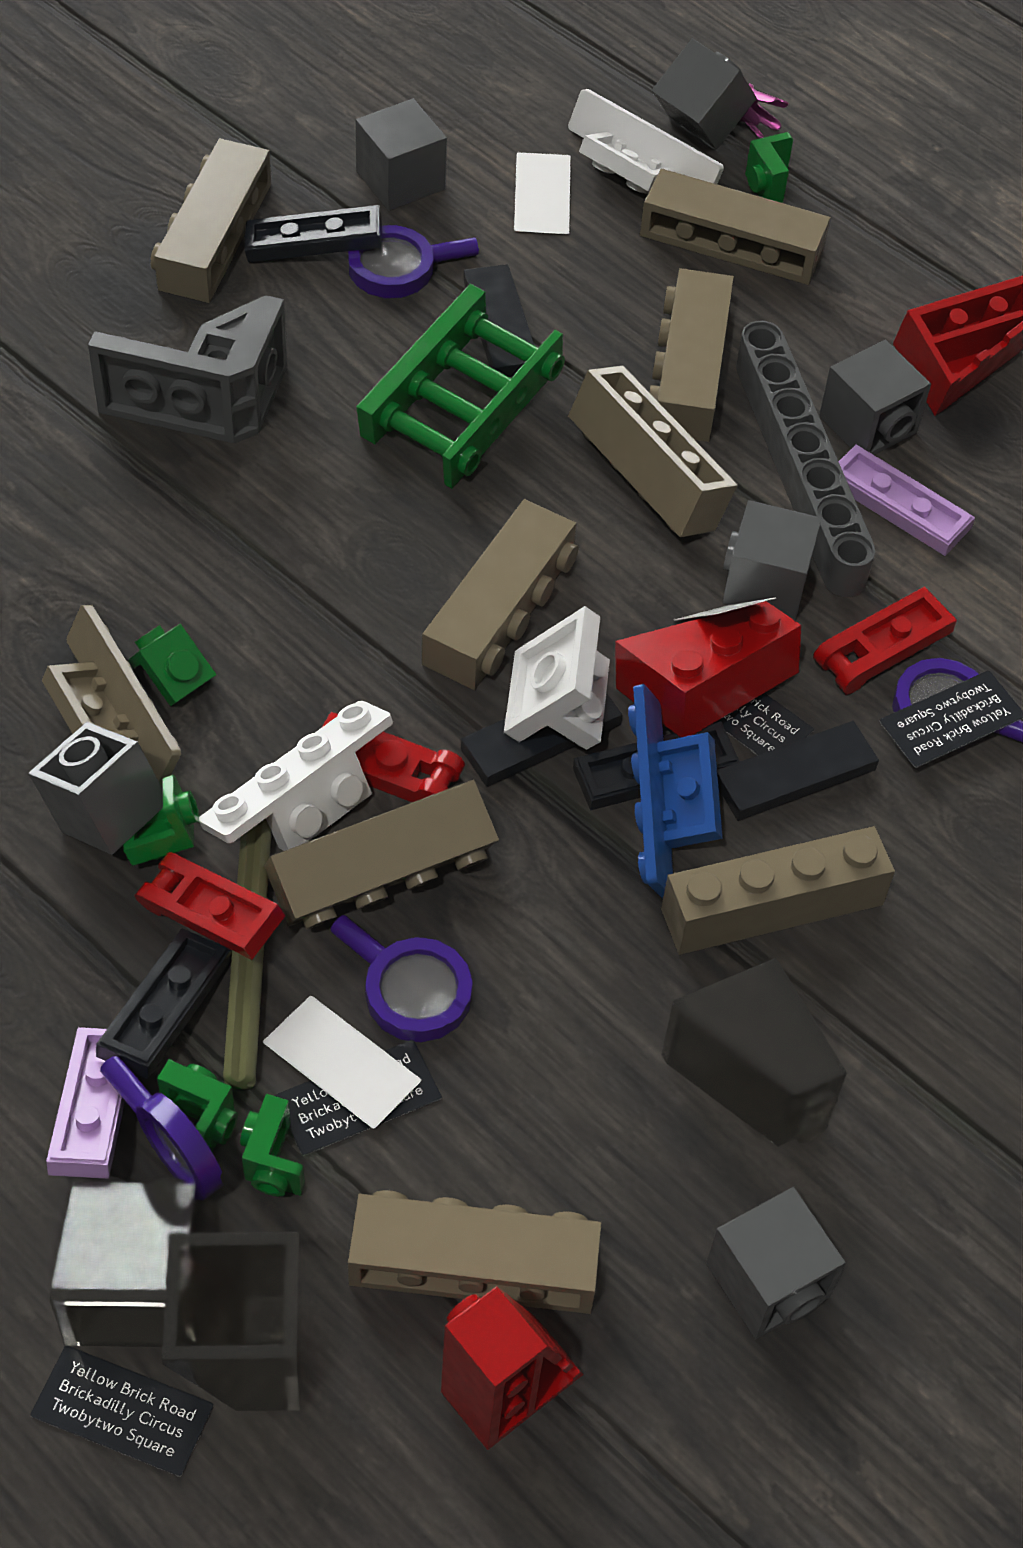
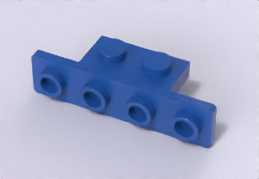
M640 684L633 687L634 704L628 708L629 723L632 732L637 736L638 750L637 753L632 754L631 764L635 780L640 785L641 802H636L635 819L644 840V852H640L638 855V867L644 884H648L663 899L667 876L673 874L671 848L723 839L715 740L706 732L663 741L660 702L645 684Z

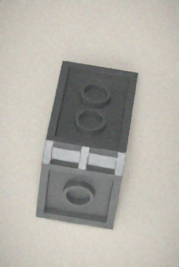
M265 295L202 324L188 352L131 340L121 336L94 332L88 343L98 413L234 444L259 434L287 369L284 299Z

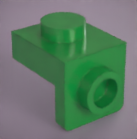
M789 132L751 140L745 175L750 189L754 193L757 192L759 197L783 203L793 138Z
M181 623L166 633L161 625L142 636L135 642L139 651L128 660L133 669L139 665L143 667L170 706L216 675Z
M175 775L163 778V808L124 843V852L132 866L153 859H162L168 852L175 853L194 847V823L199 822L200 817L198 805L190 790L182 791Z
M168 1059L157 1078L159 1091L172 1100L185 1115L199 1120L195 1128L213 1152L217 1143L221 1145L227 1143L237 1124L238 1112L234 1109L232 1086L218 1081L211 1071L200 1065L188 1064L186 1067Z
M269 1094L265 1095L259 1113L250 1111L242 1130L240 1145L246 1147L242 1156L245 1180L251 1181V1185L258 1191L271 1196L281 1197L286 1192L301 1195L305 1185L303 1165L279 1157L291 1124L289 1100Z

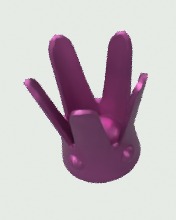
M749 83L757 99L740 121L745 122L759 138H764L755 125H759L761 122L772 130L778 131L781 129V123L758 103L763 102L781 108L787 107L789 103L759 92Z

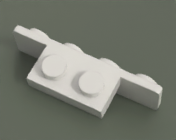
M589 89L580 91L568 128L584 138L579 152L592 159V165L595 168L606 173H617L627 179L626 184L630 188L641 193H649L661 168L718 184L724 169L721 163Z
M358 701L355 704L346 706L338 713L336 718L317 732L303 737L295 748L280 759L262 767L255 777L233 793L218 799L210 810L199 817L202 829L226 843H232L266 818L279 849L286 851L309 842L372 794L355 752L393 724L390 713L364 701Z

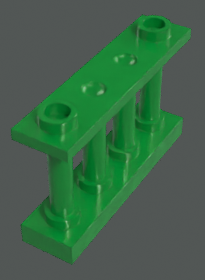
M469 284L356 406L360 436L376 444L387 431L391 432L394 429L442 456L444 485L453 489L464 475L469 476L476 470L484 452L548 380L554 381L558 377L565 363V357L563 356V333L554 330L539 348L489 321L486 314L485 291ZM480 337L525 363L510 378L461 350L471 339ZM452 367L498 394L484 409H481L433 381L444 369L447 370ZM424 398L470 425L454 441L405 412L416 400Z

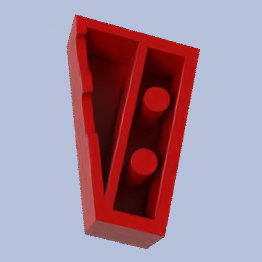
M1023 275L907 311L893 345L931 383L926 402L934 416L938 415L1023 350Z
M767 601L615 641L616 689L634 702L633 687L645 684L660 702L662 724L679 737L694 735L799 673L802 625Z
M498 1286L482 1298H479L477 1294L466 1297L447 1316L446 1320L448 1323L445 1325L441 1393L487 1450L584 1375L542 1323Z

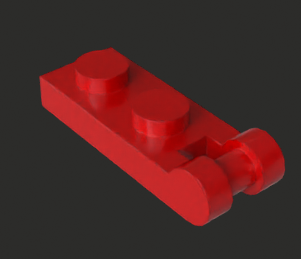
M924 586L827 639L815 650L813 659L822 669H830L837 676L835 683L845 694H852L859 690L868 679L951 634L954 631L957 619ZM854 652L859 659L851 663L846 655Z
M330 712L323 726L336 718L338 714ZM384 731L355 752L370 787L409 802H415L447 790L451 782L458 781L465 767L464 760L452 751L439 750L436 752ZM419 772L430 775L429 778L422 780L417 778Z
M168 852L159 863L158 868L160 872L151 883L144 882L134 895L135 899L153 914L158 916L162 914L250 960H253L285 917L277 903L172 852Z

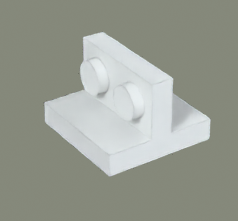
M584 606L515 650L504 726L505 734L521 742L548 725L586 750L601 742L610 659L597 651L599 615Z

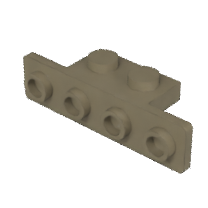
M81 605L67 636V643L79 663L48 666L42 682L72 734L86 722L138 741L161 787H163V778L171 776L181 756L178 743L169 732L155 709L153 701L144 691L133 673L131 665L124 658L110 635L109 629L102 622L93 605Z

